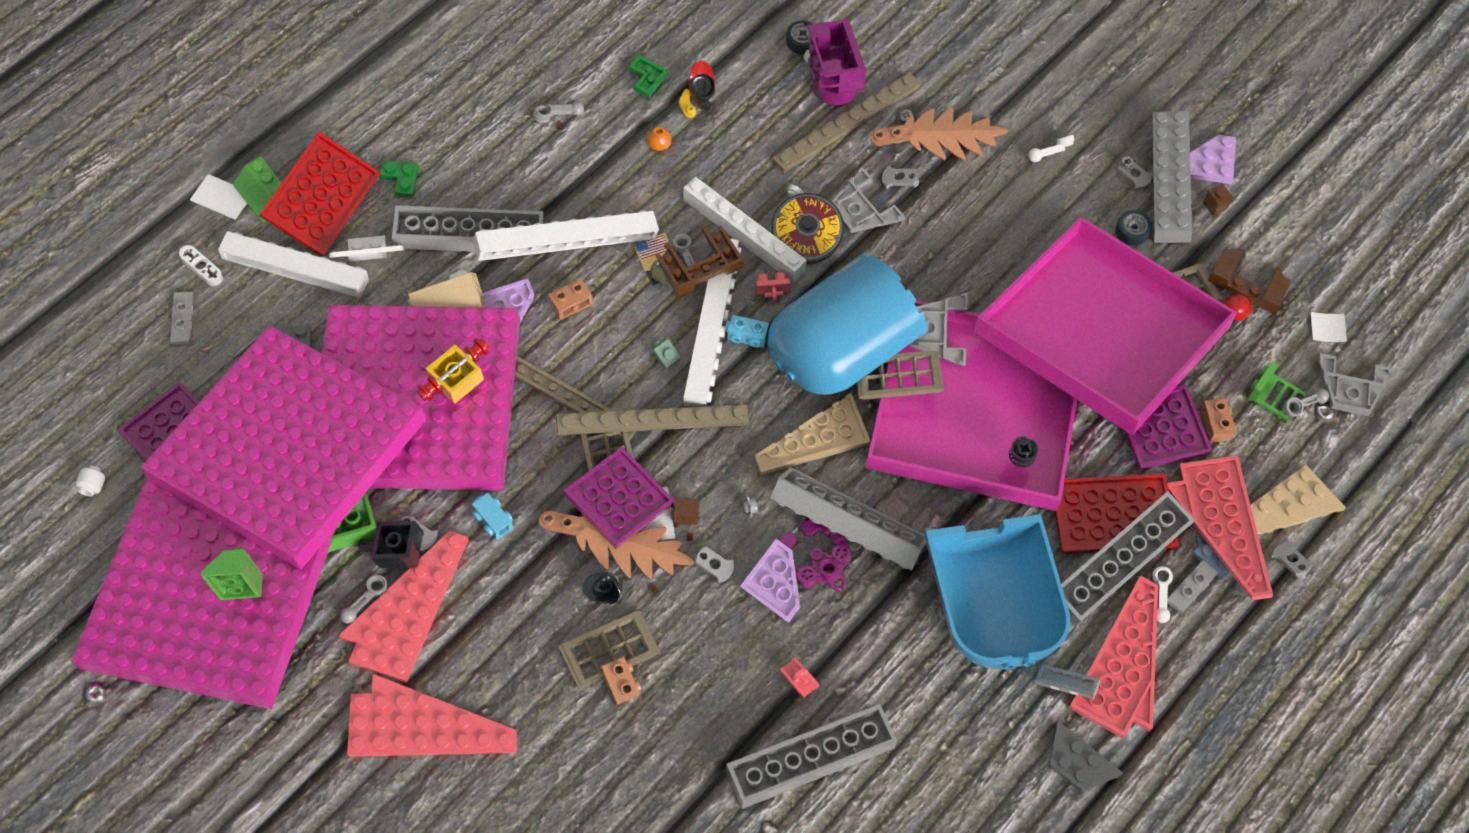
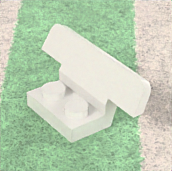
M385 235L348 239L349 251L329 253V257L347 256L349 261L387 258V252L404 251L403 246L386 247Z

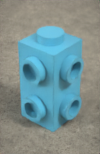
M732 315L731 321H727L725 332H728L727 340H731L734 343L749 344L752 347L764 348L769 323Z
M487 493L474 500V503H472V515L478 522L481 521L485 525L484 529L489 536L493 535L498 540L513 529L512 516L508 511L504 512L500 508L501 504L495 496L492 498Z

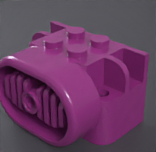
M849 19L808 25L811 36L809 39L810 57L808 58L809 68H811V78L817 96L823 102L830 105H844L851 102L855 98L857 91L864 90L866 67Z

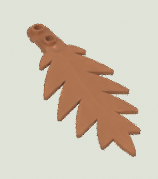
M932 108L920 116L915 123L914 117L910 116L905 125L874 130L870 135V140L875 146L908 141L918 151H921V144L937 157L946 160V156L940 146L941 144L949 152L965 160L966 157L959 143L971 152L982 156V151L977 141L996 147L993 137L1008 133V129L990 126L989 118L972 124V111L963 114L953 123V108L945 111L934 122L935 109Z
M546 511L539 517V524L543 529L576 536L582 551H585L587 541L592 553L605 570H609V549L616 563L628 578H631L630 554L639 569L650 580L653 579L652 559L670 575H673V564L694 565V560L678 551L682 545L681 541L658 542L667 531L666 527H657L640 533L637 532L615 549L584 515L577 517ZM548 518H552L549 522L545 521ZM567 522H571L568 526L564 525Z

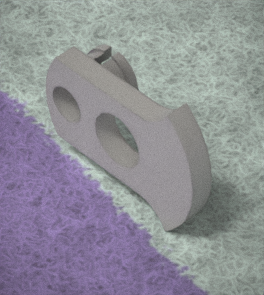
M1123 157L1117 171L1134 184V190L1146 188L1152 181L1153 173L1143 170L1133 159H1130L1131 157ZM1137 171L1140 176L1133 177L1130 172Z
M889 165L882 174L883 185L886 189L890 186L917 187L919 185L916 169H895ZM899 174L905 175L902 180L895 179Z
M404 516L401 521H416L423 530L424 535L422 537L420 553L430 550L436 544L438 530H429L413 516Z
M1286 542L1278 545L1273 551L1272 558L1280 560L1297 579H1305L1311 564L1295 548L1296 543ZM1294 556L1298 561L1290 562L1287 557Z
M707 546L694 556L695 564L713 575L717 580V584L726 581L733 573L734 560L724 559ZM710 560H717L719 562V568H711L709 563Z

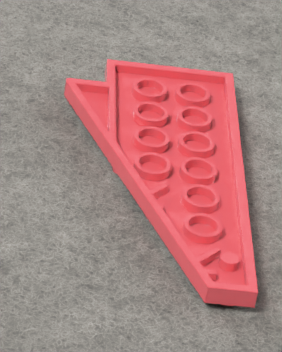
M1238 455L1181 463L1179 468L1182 481L1168 482L1169 493L1195 520L1192 524L1251 600L1272 598L1273 592Z
M452 531L445 534L419 559L417 568L408 569L340 634V640L355 644L349 659L350 664L407 683L469 539L467 536Z
M1142 576L1138 578L1087 673V676L1100 679V685L1094 700L1075 695L1069 706V709L1123 739L1126 737L1132 723L1149 732L1153 728L1158 585Z
M373 675L372 693L351 694L348 757L517 753V730L378 675Z

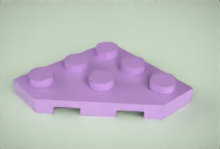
M1217 135L1190 152L1191 178L1232 184L1236 137Z
M528 278L482 293L487 308H517L520 323L534 299V292Z
M775 539L740 587L788 623L800 608L793 551Z

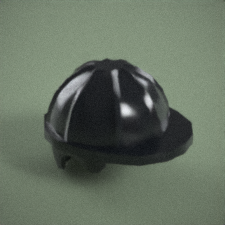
M608 571L590 575L583 583L585 596L598 603L614 604L619 600L623 591L620 578Z

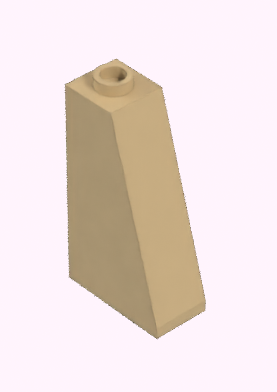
M472 272L409 293L410 299H408L409 306L487 308L477 275Z

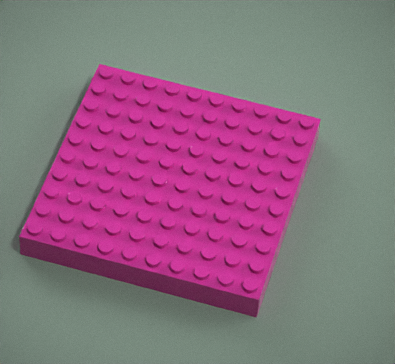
M1080 217L977 317L973 332L1133 435L1230 328L1237 312Z
M917 300L914 304L921 306L928 303ZM947 311L946 347L966 348V365L960 366L940 358L944 391H940V393L881 398L865 468L1057 511L1062 499L1077 399L974 333L977 317L980 314L968 311ZM908 345V346H906L905 348H903L901 351H899L898 353H909V352H920V351L917 350V349L911 348V347H909V345ZM929 359L916 360L918 371L930 370ZM901 361V372L913 371L912 361ZM895 362L888 363L886 374L896 373ZM931 374L918 375L920 386L932 385ZM914 376L902 377L903 388L915 387ZM897 377L885 378L886 389L898 388ZM1021 436H1026L1030 440L1033 439L1038 445V454L1034 463L1026 468L1015 466L1009 459V450L1012 442Z
M329 305L322 354L422 407L426 421L370 488L504 491L520 328V316L517 308ZM476 338L479 340L483 339L488 344L489 353L478 356L479 362L475 363L481 368L484 380L457 403L454 404L443 392L432 394L433 400L431 401L427 399L424 401L418 395L417 391L419 389L417 386L420 384L425 386L428 383L426 368L452 346L456 345L466 354L464 348L466 346L471 348L474 345L473 340Z
M269 325L140 468L149 481L302 570L422 426L426 418L422 407Z
M146 477L71 661L80 670L272 709L332 543L331 538L335 534L336 529L302 570L149 481ZM233 548L245 549L263 574L262 595L256 598L220 600L201 577V571L223 551Z

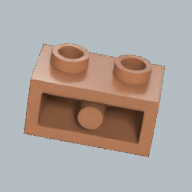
M582 278L577 281H571L567 286L555 289L549 294V304L559 320L593 305L592 294Z
M1227 398L1204 401L1200 408V413L1209 442L1231 441L1237 432V425L1233 422L1231 416L1232 408L1228 405Z
M625 657L600 667L615 706L640 695L641 686L637 679H633L631 674L633 667L629 660H625Z

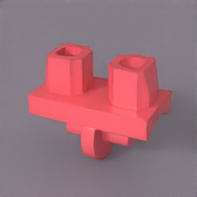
M784 272L776 273L775 280H768L767 274H759L756 281V295H764L765 298L771 297L772 302H777V297L783 296V293H789L790 279L786 278Z
M796 657L780 669L781 674L803 699L819 687V683Z

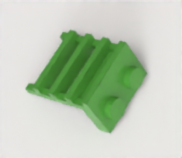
M1272 361L1269 367L1266 365L1263 367L1259 374L1262 376L1261 379H1256L1250 387L1253 391L1247 400L1256 402L1258 407L1261 408L1262 406L1268 410V413L1271 414L1272 412L1278 416V419L1282 418L1288 422L1291 417L1284 414V408L1282 411H1279L1274 407L1287 388L1293 391L1290 398L1295 397L1297 394L1304 398L1307 393L1275 375L1274 372L1279 364ZM1278 382L1284 387L1272 405H1269L1265 400Z

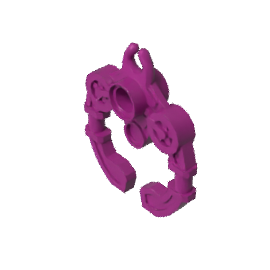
M811 520L802 523L800 528L803 535L812 536L817 532L825 533L826 536L831 535L834 539L833 545L835 547L832 549L831 555L819 548L812 549L810 552L812 566L798 568V565L795 564L798 583L806 588L812 587L816 583H825L832 589L841 591V587L834 584L836 580H841L842 587L846 588L847 581L842 572L844 566L848 565L851 561V550L847 545L845 536L840 535V533L831 532L826 526L816 524ZM789 531L781 537L780 542L791 549L795 546L797 538ZM826 570H831V571H833V572H832V573H826L825 571H826Z

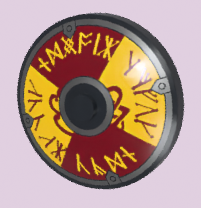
M801 193L789 197L778 206L772 218L771 234L807 260L806 264H813L826 260L837 251L843 239L844 221L839 209L829 199L818 194Z

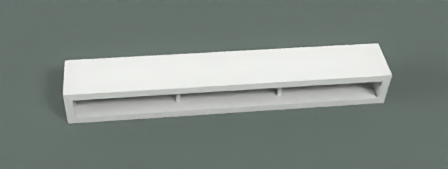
M697 177L693 178L684 187L683 200L718 227L722 226L726 233L739 240L742 245L775 270L784 272L786 278L790 279L792 283L805 272L807 261L805 258Z
M227 231L218 249L221 258L224 260L357 298L362 297L369 281L367 271L361 267H352L344 262H335L326 257L313 256L308 252H299L291 247L278 246L273 242L267 243L256 237L243 236L238 232L232 233Z

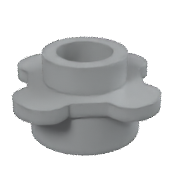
M746 495L743 507L745 513H749L751 518L753 513H758L757 503L754 497L749 498Z

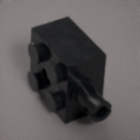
M416 521L377 522L374 540H360L359 544L362 545H358V550L360 553L372 552L371 559L379 568H417L423 530Z

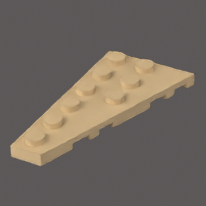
M852 393L846 395L841 401L832 404V407L826 411L820 412L800 425L797 430L788 433L777 443L771 444L756 454L755 461L760 475L870 445L869 436Z
M1307 465L1300 468L1251 504L1258 535L1307 522L1320 516L1324 517L1333 512H1341L1346 508Z

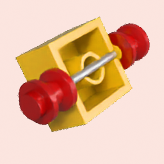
M476 338L473 340L474 345L471 348L468 346L464 348L466 354L456 345L452 346L426 368L428 383L425 386L421 384L417 386L419 389L417 391L418 395L424 401L426 399L431 401L433 400L432 394L443 392L454 404L457 403L484 380L481 368L475 363L479 362L478 356L489 353L488 344L483 339L479 340Z

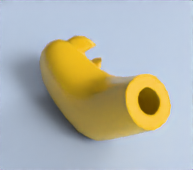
M685 89L679 99V107L687 118H693L696 115V109L690 103L692 94L690 90Z

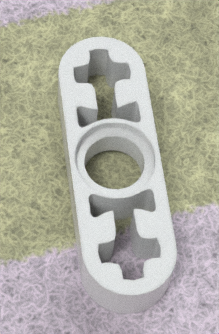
M191 245L183 246L180 249L179 256L182 262L208 285L217 286L222 282L223 276L220 269ZM185 254H192L194 259L192 260L191 257H189L188 255L185 256ZM198 263H206V266L204 268H196V265ZM210 271V273H211L213 276H217V277H216V278H214V277H211V278H210V275H209L208 272Z

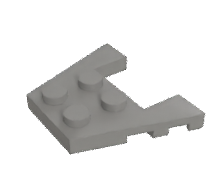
M863 167L858 170V173L850 179L848 185L831 201L839 209L844 221V227L849 233L901 222L905 217L896 205L879 213L859 189L871 183L872 177Z
M968 293L917 306L919 312L922 311L928 331L910 343L909 347L919 351H939V358L965 366L966 348L946 347L947 311H967Z
M1319 353L1317 360L1325 389L1329 393L1328 400L1331 409L1369 416L1392 372V368L1375 365L1373 367L1372 381L1336 374L1337 356Z

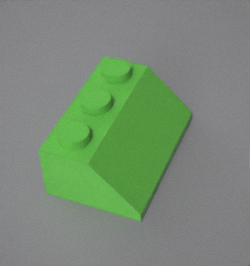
M260 156L244 166L233 186L261 223H264L266 220L259 215L282 182Z
M367 493L362 496L337 526L335 534L331 538L332 543L328 552L359 544L360 540H373L375 538L377 526Z
M233 548L223 551L201 571V577L220 600L256 598L262 595L263 574L245 549Z

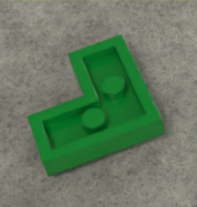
M638 55L629 66V71L641 77L635 84L634 90L648 98L668 75L667 69L641 55Z
M383 160L380 179L397 181L395 196L413 198L419 164Z

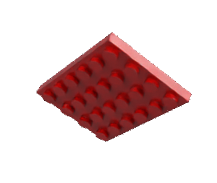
M319 131L259 216L311 251L324 257L381 172Z
M1166 474L1065 479L1062 499L1057 511H1055L1061 554L1099 552L1167 491L1169 492ZM1178 536L1165 548H1177L1179 546Z

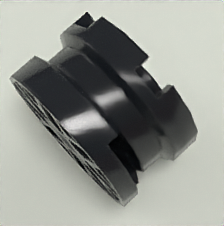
M1026 436L1016 438L1009 450L1010 461L1015 466L1022 468L1031 466L1038 454L1037 443Z

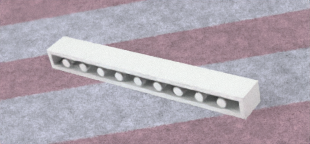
M640 211L638 213H623L614 216L605 215L597 218L588 217L580 220L571 219L563 222L553 221L547 224L536 223L530 226L518 225L513 228L501 227L496 230L483 229L475 232L473 244L477 259L481 261L655 239L659 228L653 211Z
M731 239L741 255V248L738 247L739 240ZM737 271L729 275L724 272L708 279L684 393L683 406L707 407V403H711L713 392H710V387L715 385L716 375H713V372L718 370L719 359L716 357L717 353L721 354L722 350L720 337L725 335L726 326H723V322L728 320L729 310H726V307L731 305L732 294L729 293L730 289L734 290L735 279L733 274H737Z

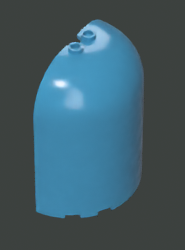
M864 253L803 294L776 315L768 332V351L775 367L779 371L786 370L785 374L790 381H794L801 388L811 393L833 394L851 387L928 331L927 322L923 312H919L914 304L917 301L909 289H904L900 282L901 278L896 272L876 256L871 254L866 256Z
M1041 514L1004 519L998 528L966 532L965 526L962 525L925 531V540L949 633L956 649L970 662L985 668L1007 670L1019 666L1034 665L1036 661L1045 658L1061 646L1070 629V614Z

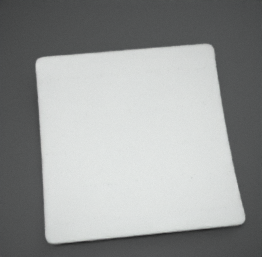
M1311 312L1313 340L1324 342L1347 341L1345 314Z

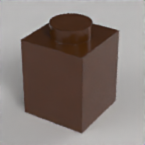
M1221 184L1208 190L1203 203L1210 213L1215 215L1228 209L1233 196Z
M675 498V505L671 506L670 517H674V524L698 525L699 499Z

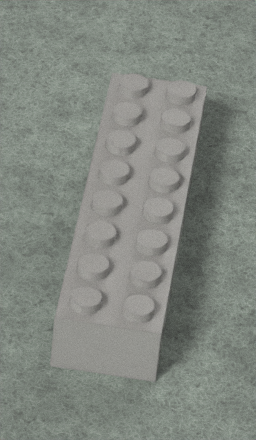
M1189 111L1153 112L1154 243L1191 242L1192 208Z
M395 205L392 241L394 246H403V249L475 252L473 244L475 232L483 229L496 230L501 227L513 228L518 225L544 224L543 211Z
M792 467L779 477L770 497L777 504L791 508L796 514L807 516L812 522L826 526L831 532L844 535L847 540L863 545L866 550L879 553L886 560H893L904 569L912 570L927 546L924 534Z
M1168 491L1061 584L1069 609L1070 620L1075 626L1195 521Z
M878 704L726 764V773L741 809H744L892 750L896 746L897 739L881 704Z

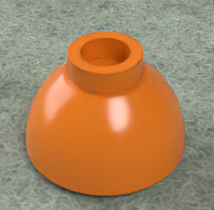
M656 127L649 132L647 144L653 150H665L671 145V135L666 129Z

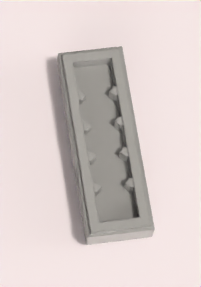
M174 292L170 336L171 345L191 344L194 306L193 292Z
M1202 560L1167 599V604L1182 615L1219 572Z
M1041 664L1035 683L1094 700L1100 685V679Z

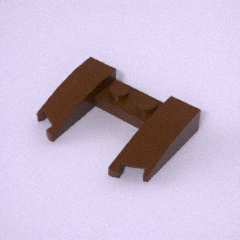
M708 226L702 227V232L715 255L685 268L670 242L664 245L667 251L662 257L660 254H656V258L677 297L693 291L695 285L724 272L729 275L744 268V259L722 226H719V232H709Z
M1225 247L1208 281L1233 294L1244 295L1250 303L1274 315L1284 299L1291 280L1287 279L1281 273V268L1277 267L1265 289L1234 273L1245 249L1231 250Z

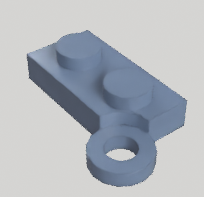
M1198 535L1196 539L1198 548L1192 555L1200 562L1204 560L1219 572L1217 576L1223 580L1230 571L1209 544L1201 542L1202 535Z

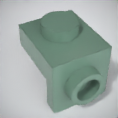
M657 339L651 344L652 348L648 350L650 354H655L663 368H667L681 357L669 339Z

